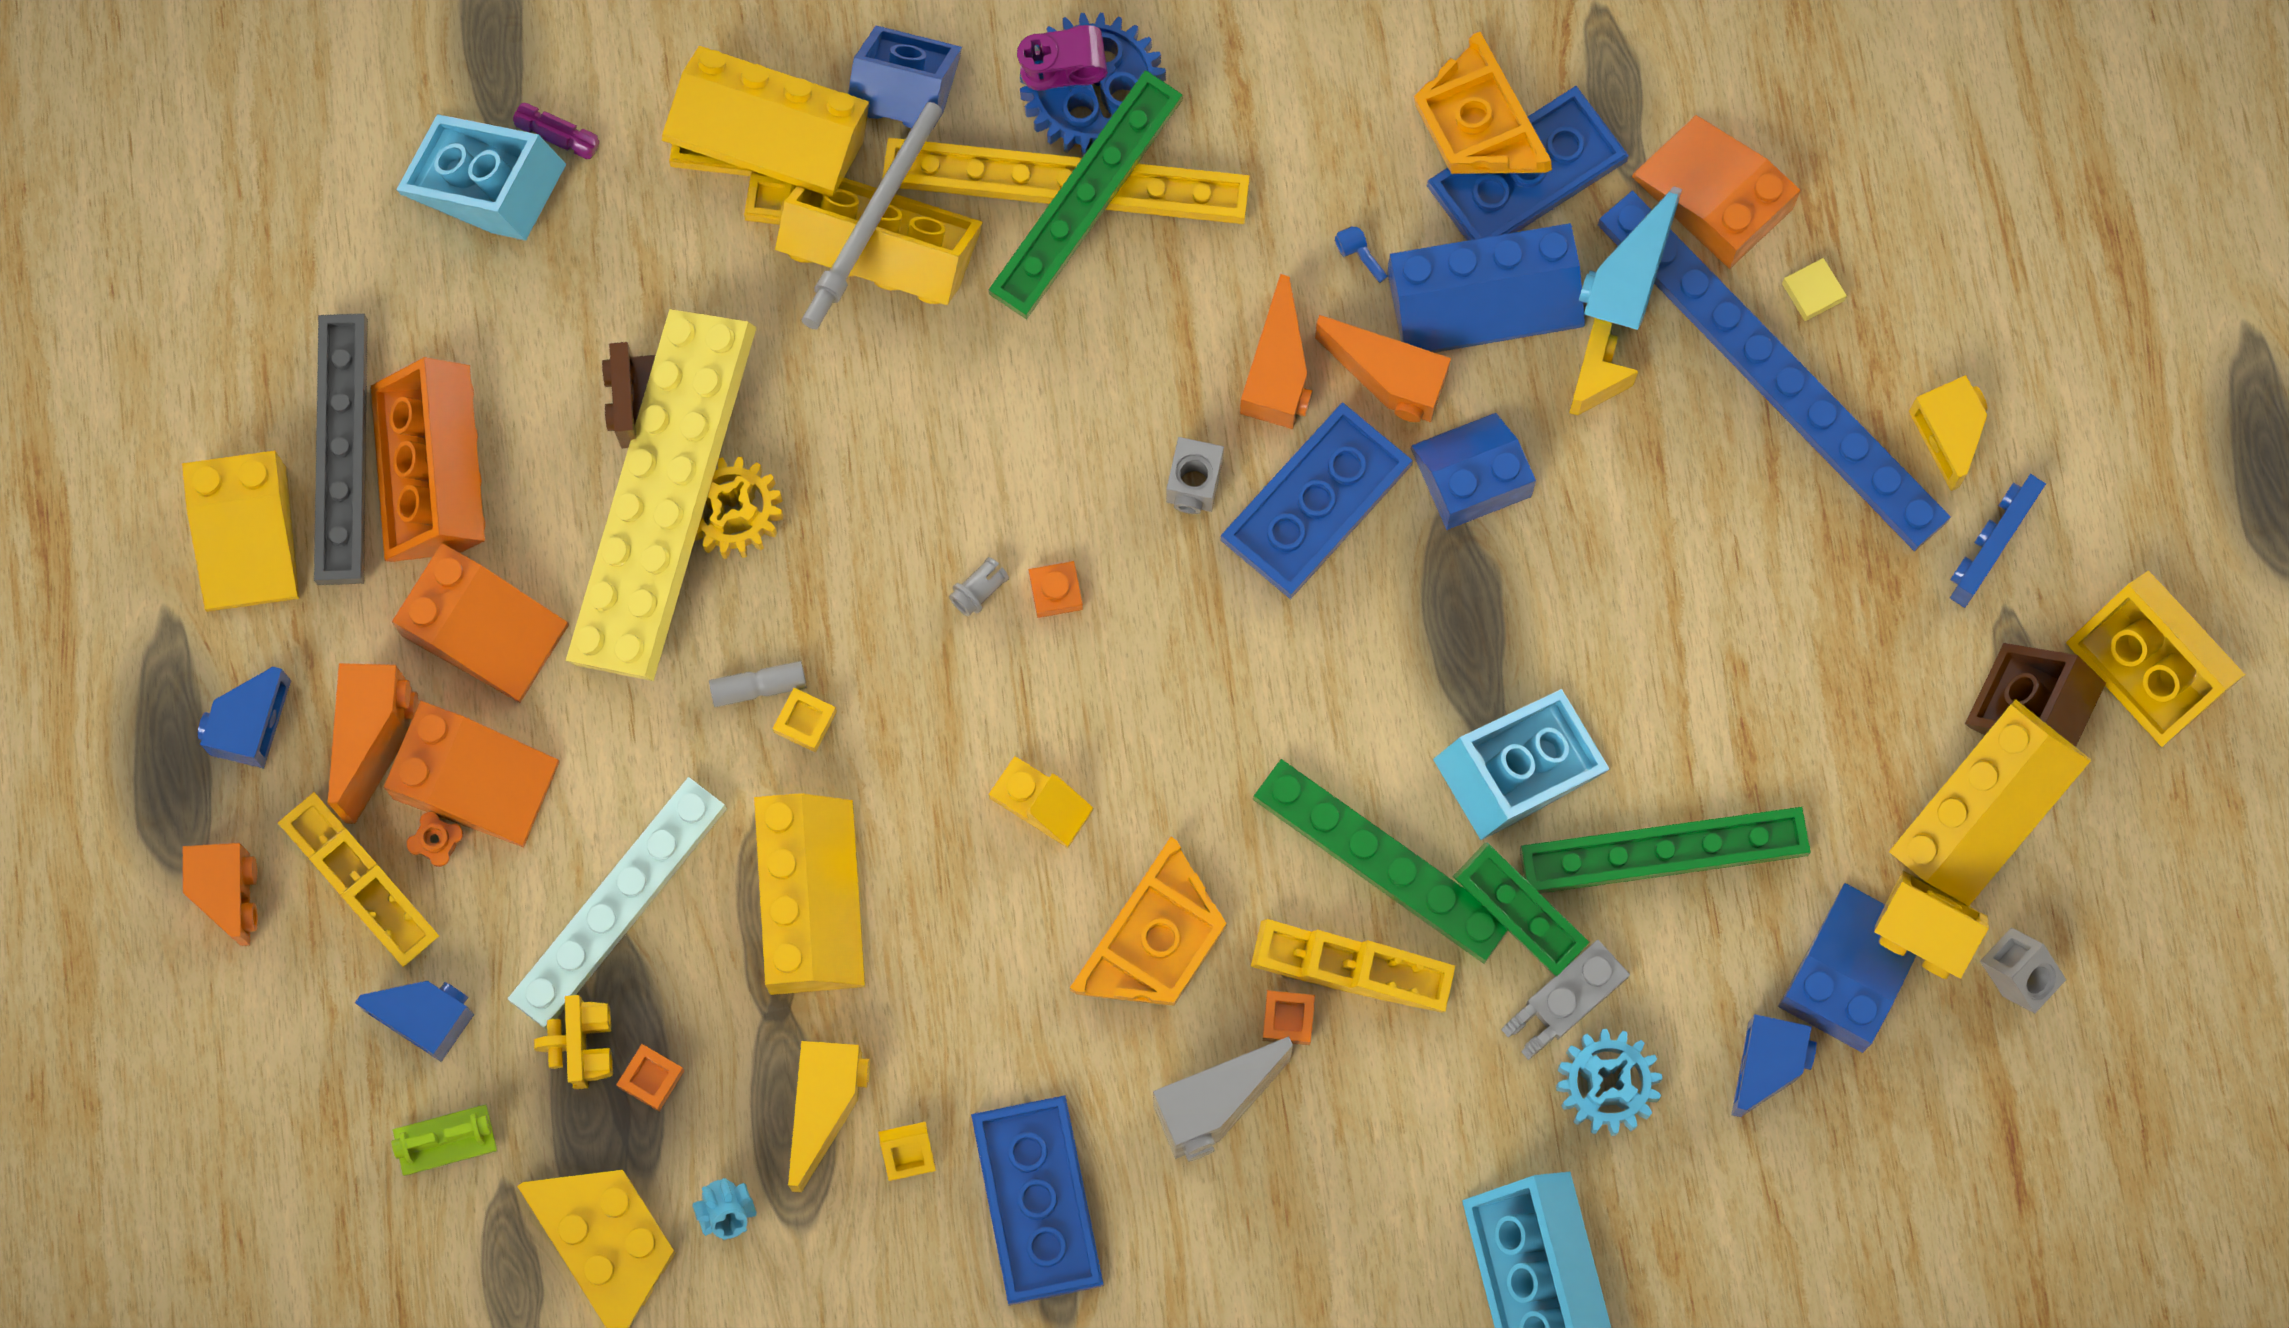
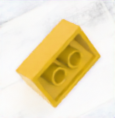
M2149 570L2126 585L2065 642L2076 655L2106 682L2105 686L2161 747L2167 744L2246 675Z

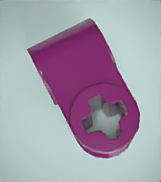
M1080 25L1068 30L1032 34L1025 37L1017 48V58L1021 65V78L1033 90L1044 91L1070 85H1090L1103 80L1108 73L1102 32L1095 26ZM1038 45L1040 51L1035 52L1034 46ZM1043 60L1044 63L1035 64V61ZM1039 73H1043V79H1039Z

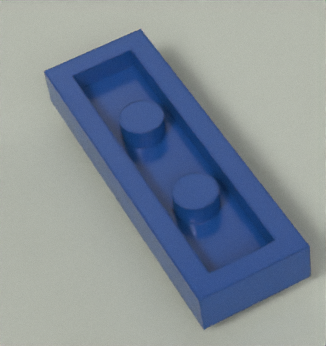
M2032 474L2028 476L2022 487L2013 482L1998 505L2006 510L1998 524L1989 519L1974 542L1982 547L1974 561L1964 557L1950 580L1957 584V587L1950 596L1951 600L1966 608L2045 487V482Z

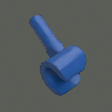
M1349 227L1337 233L1335 243L1343 257L1357 252L1360 260H1362L1379 283L1388 277L1370 254L1366 238L1360 228Z

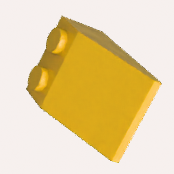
M276 451L182 463L186 510L206 612L299 599L287 470Z

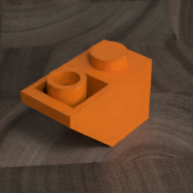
M241 843L183 846V894L240 946H250V932L256 931L258 926L256 904L250 903V885H256L257 863L255 857L250 856V853Z

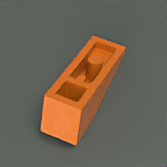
M1280 274L1241 397L1240 414L1293 429L1297 415L1306 416L1313 390L1306 389L1307 368L1290 277Z
M1319 315L1316 323L1315 339L1382 404L1389 409L1395 410V415L1403 420L1415 423L1420 422L1421 419L1428 422L1432 421L1449 372L1451 358Z

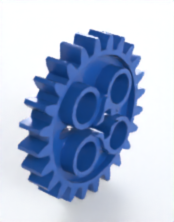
M1101 12L1096 22L1090 24L1085 13L1080 14L1079 25L1073 26L1066 17L1062 18L1063 30L1080 25L1098 27L1102 32L1104 51L1111 52L1116 56L1112 61L1106 62L1107 76L1103 80L1094 83L1096 86H1100L1101 100L1111 114V117L1123 102L1112 97L1113 93L1118 90L1130 91L1145 70L1163 82L1166 81L1165 68L1157 67L1161 64V53H1149L1152 48V39L1150 37L1137 41V25L1130 27L1125 32L1122 30V17L1119 16L1111 26L1105 25L1104 13ZM1050 26L1046 28L1047 33L1056 31ZM1035 45V52L1040 51L1039 46ZM1043 60L1035 61V64L1044 63ZM1039 73V79H1043V73ZM1020 74V82L1023 83V84H1025V83L1023 82V80H1022V78H1021V74ZM1091 84L1070 85L1044 91L1033 90L1028 86L1020 88L1021 100L1028 101L1024 106L1026 117L1037 116L1034 121V130L1040 132L1049 128L1047 140L1050 145L1060 137L1063 138L1064 152L1066 153L1076 143L1081 145L1082 156H1084L1110 120V118H1105L1102 115L1098 99ZM1080 106L1087 107L1092 111L1085 118H1076L1070 114L1074 108Z

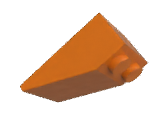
M1697 115L1632 175V178L1658 202L1673 186L1681 188L1682 192L1674 217L1729 269L1793 210L1801 191L1767 158Z
M443 543L435 552L392 620L399 634L405 639L521 703L569 626L567 621L484 566Z
M339 663L328 804L345 824H355L397 755L410 726V720L413 719L419 705L418 693L412 691L409 680L405 679L396 665Z
M420 700L384 784V789L395 801L425 812H435L441 818L524 848L560 761L469 718Z

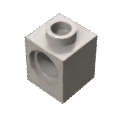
M1178 437L1166 489V503L1174 504L1176 510L1188 514H1200L1201 510L1212 512L1223 464L1224 446ZM1197 471L1202 473L1207 480L1200 486L1192 487L1186 485L1182 481V477L1188 472Z
M2012 927L1980 961L2003 997L2034 1014L2066 981L2065 976L2045 945Z

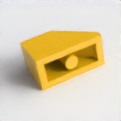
M1966 375L1917 396L1909 410L1950 491L1959 488L1967 476L1987 418L1986 411L1988 406L1986 399L1979 387H1972Z

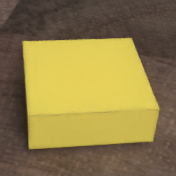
M1824 258L1785 277L1782 282L1804 321L1844 302L1847 297Z

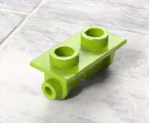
M486 1104L392 1129L395 1139L391 1141L395 1158L400 1161L403 1176L498 1151Z

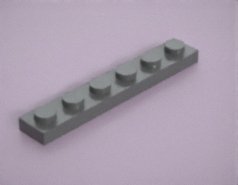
M365 314L318 315L314 581L317 585L364 584L368 319Z

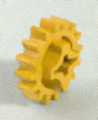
M722 457L718 458V469L714 472L705 503L713 511L709 518L710 523L707 525L703 517H701L695 541L705 537L702 544L704 551L710 553L717 545L720 547V552L724 559L729 557L731 549H738L741 557L745 558L747 557V546L753 544L761 551L764 549L761 537L764 534L770 537L777 535L776 528L771 521L783 520L782 509L775 506L783 502L779 490H772L776 485L772 474L760 478L762 468L759 463L756 462L748 470L745 469L743 458L737 457L734 467H727ZM727 481H733V482H731V483L719 485V484L724 483V482H727ZM756 490L763 498L762 513L758 511L756 506L751 504L755 499L754 493ZM737 502L740 503L741 509L739 511L731 509L727 514L725 513L724 506L726 504L733 507ZM747 530V531H745V532H743V533H740V534L731 535L732 533H735V532Z

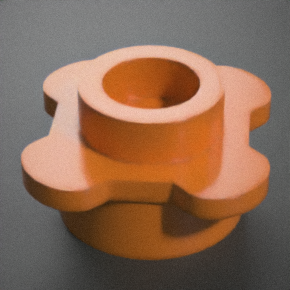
M426 812L420 817L421 825L416 834L407 839V849L413 855L422 854L434 866L442 867L449 862L450 856L456 848V843L462 840L463 831L458 824L449 825L441 821L435 812ZM433 835L439 836L437 843L431 842L430 839Z

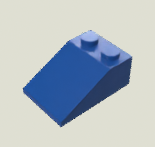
M1844 883L1778 1007L1863 1053L1873 1043L1917 955L1907 950L1905 955L1901 956L1879 943L1881 936L1875 933L1874 929L1885 904Z

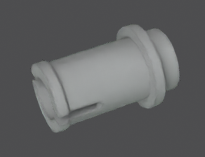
M988 557L962 584L956 583L953 586L954 592L949 598L953 605L964 615L970 616L973 612L979 613L982 610L981 604L1003 583L1009 580V576L1003 567L991 579H986L999 565L994 559Z

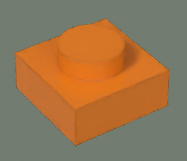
M1074 561L1028 569L1037 618L1083 610Z
M1267 990L1262 1041L1276 1042L1289 1037L1292 1044L1310 1045L1315 995Z
M641 1044L618 1081L617 1086L660 1112L685 1070L683 1067Z

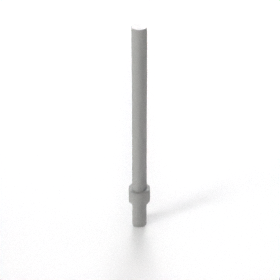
M932 102L926 103L830 271H824L814 287L816 295L801 319L807 327L818 329L832 303H838L848 286L846 282L848 275L942 114V109L937 104Z

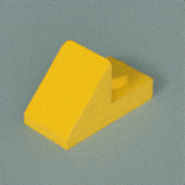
M1594 318L1569 411L1570 414L1580 415L1629 389L1635 383L1638 374L1637 370L1611 363L1618 336L1610 334L1612 322Z
M1016 756L1010 761L989 793V799L1069 848L1094 810L1086 800L1056 774L1052 773L1048 777Z

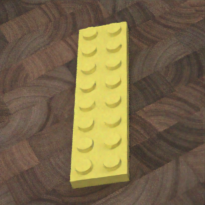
M669 309L636 420V439H632L628 447L566 657V661L569 663L654 681L756 332V327L750 322Z

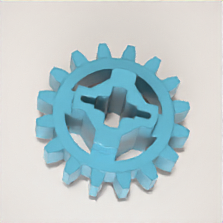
M1602 1029L1598 1042H1594L1588 1034L1583 1035L1581 1039L1583 1050L1581 1051L1571 1045L1566 1054L1573 1063L1561 1062L1557 1070L1561 1074L1568 1076L1567 1080L1560 1081L1556 1085V1091L1568 1092L1569 1097L1561 1105L1563 1110L1575 1107L1578 1113L1575 1116L1574 1123L1578 1125L1586 1118L1592 1121L1591 1133L1593 1134L1598 1132L1602 1124L1608 1125L1611 1136L1617 1135L1620 1123H1624L1630 1131L1635 1130L1638 1126L1636 1114L1644 1119H1648L1653 1113L1649 1106L1645 1104L1646 1101L1658 1102L1661 1097L1659 1092L1651 1089V1085L1658 1084L1663 1079L1662 1074L1650 1073L1649 1070L1656 1062V1056L1651 1055L1644 1058L1640 1054L1645 1044L1642 1040L1636 1042L1633 1046L1626 1044L1628 1038L1625 1031L1621 1032L1617 1040H1611L1608 1030ZM1614 1052L1620 1054L1617 1059L1601 1060L1594 1054ZM1634 1066L1640 1076V1094L1637 1092L1638 1089L1631 1083L1630 1071ZM1618 1068H1622L1617 1077L1616 1088L1612 1087L1607 1092L1604 1091L1600 1097H1596L1601 1088L1602 1077L1606 1078L1611 1073L1614 1074ZM1578 1071L1587 1080L1588 1094L1584 1099L1578 1088ZM1617 1105L1622 1110L1626 1109L1619 1113L1598 1111L1601 1106Z

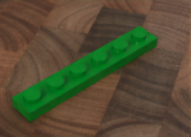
M1145 70L988 289L989 295L1026 320L1179 107L1183 101V94Z
M1280 759L1254 794L1253 800L1483 964L1486 963L1507 934L1508 930L1466 889L1284 760Z
M1803 807L1521 845L1520 847L1524 878L1540 894L1808 857L1811 853Z

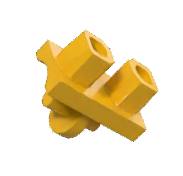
M579 995L565 996L566 1035H562L561 1019L547 1020V1036L534 1039V1050L548 1052V1068L551 1069L563 1067L562 1052L567 1051L568 1083L573 1084V1089L588 1088V1081L613 1076V1061L610 1048L587 1050L586 1034L611 1032V1011L609 1005L605 1003L584 1002Z

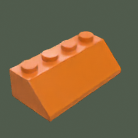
M423 357L371 385L385 561L396 562L433 557L441 543L461 553L485 541V519L481 498L482 479L478 464V433L475 428L474 389L471 383L470 365Z

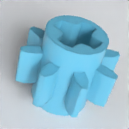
M723 1178L702 1187V1201L694 1202L692 1206L703 1234L706 1236L713 1232L717 1237L726 1240L746 1232L747 1218L757 1214L746 1184L742 1183L736 1187L733 1182Z

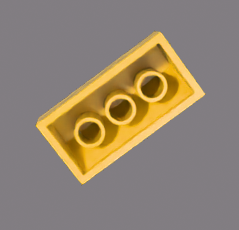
M698 46L682 72L662 133V141L833 197L864 143L869 101L721 53L717 50Z
M843 178L834 196L830 197L797 186L784 202L775 250L788 254L791 259L798 262H814L831 268L877 188ZM895 194L848 277L857 276L873 281L875 285L885 290H901L916 295L921 301L929 304L948 305L961 286L983 222Z
M2015 700L1889 850V853L1926 883L1961 903L1970 906L2091 762V759Z
M804 793L754 797L765 985L770 995L865 987L853 800Z

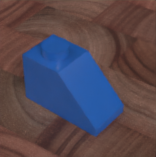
M271 667L213 701L210 713L205 712L198 728V739L201 740L200 745L210 756L264 769L291 683L290 678L283 669Z
M423 981L360 995L355 1002L365 1013L440 1062L443 1061L474 1016L472 1011L464 1005L468 997L447 982H444L440 988L429 981Z
M1756 1014L1753 1015L1747 1026L1732 1116L1742 1117L1797 1081L1803 1074L1804 1069H1812L1817 1047L1816 1041L1809 1040L1812 1026Z

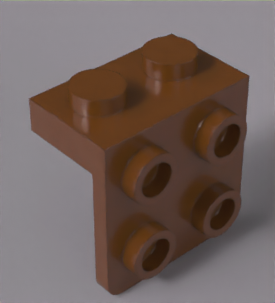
M628 342L609 343L610 359L602 360L604 386L612 387L613 403L605 404L607 431L615 432L621 449L628 448L630 441L636 439L635 424L656 356L633 357Z

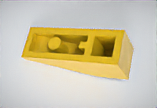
M801 1041L788 1186L792 1192H802L856 1105L859 1097V1087H868L870 1059L862 1058V1051L859 1045Z

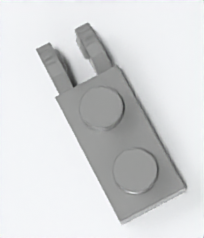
M1597 940L1571 962L1557 977L1555 976L1526 1003L1527 1006L1505 1024L1501 1030L1509 1038L1520 1032L1535 1015L1547 1029L1538 1036H1534L1526 1043L1523 1051H1521L1529 1060L1555 1037L1559 1040L1625 982L1630 974L1606 947Z

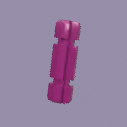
M521 103L518 106L513 117L514 125L517 128L529 133L534 131L543 140L567 151L572 148L574 154L585 159H591L596 153L600 143L596 134L585 129L579 131L576 129L577 125L546 111L541 114L538 112L539 108L528 103Z

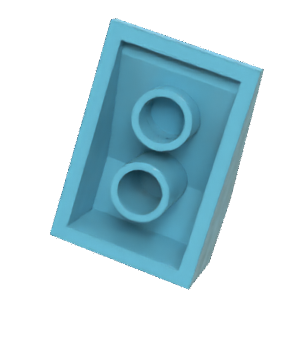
M437 114L396 190L407 198L490 233L526 241L566 163L539 134Z
M1673 186L1603 261L1597 271H1589L1579 301L1587 303L1584 315L1632 329H1639L1645 316L1680 199L1681 188Z
M1562 689L1459 737L1433 759L1480 840L1521 821L1610 770Z

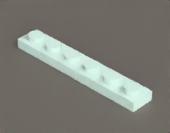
M688 777L507 999L547 1030V1020L557 1019L565 1009V996L576 995L727 810L725 804Z

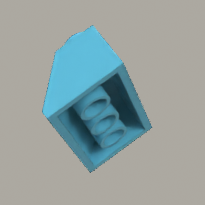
M1570 1171L1533 1175L1462 1200L1495 1328H1611Z

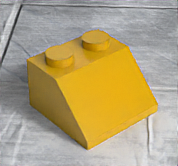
M1902 871L1875 924L1874 932L1881 936L1879 943L1890 951L1904 956L1908 950L1925 959L1921 966L1929 972L1943 979H1948L1950 974L1961 979L1986 935L1989 924L1987 915L1961 903L1915 876Z

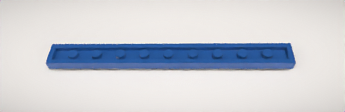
M1632 190L1599 218L1598 226L1618 246L1645 218L1651 209ZM1670 229L1654 284L1915 552L1947 524L1951 516Z

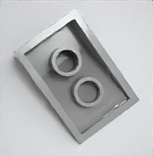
M1289 1037L1153 1091V1106L1175 1159L1186 1155L1188 1162L1215 1151L1213 1145L1227 1134L1290 1062L1293 1045Z

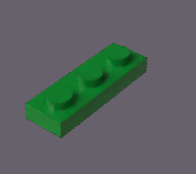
M1486 842L1452 876L1556 977L1590 943Z

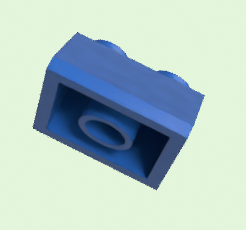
M876 25L854 56L848 94L869 101L868 118L879 119L886 117L902 121L903 125L912 128L927 102L937 104L942 109V114L944 113L962 47Z
M1497 413L1411 445V451L1446 530L1532 497L1536 484L1534 474L1518 439Z

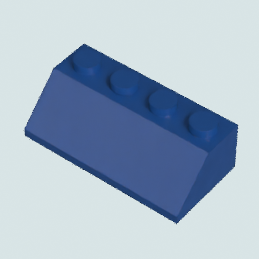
M1571 223L1391 253L1389 256L1387 275L1401 342L1436 353L1577 329L1585 326L1583 302L1579 301L1582 290L1581 270Z

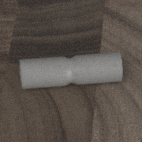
M801 661L764 668L756 673L745 672L709 680L714 707L753 700L759 696L791 692L793 688L798 690L807 688Z

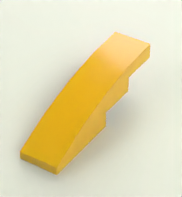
M315 792L311 793L277 822L402 967L407 965L439 937V934Z
M1270 919L1262 920L1260 923L1251 967L1293 979L1442 1013L1446 1012L1455 965L1370 940L1359 942L1318 929L1308 931Z

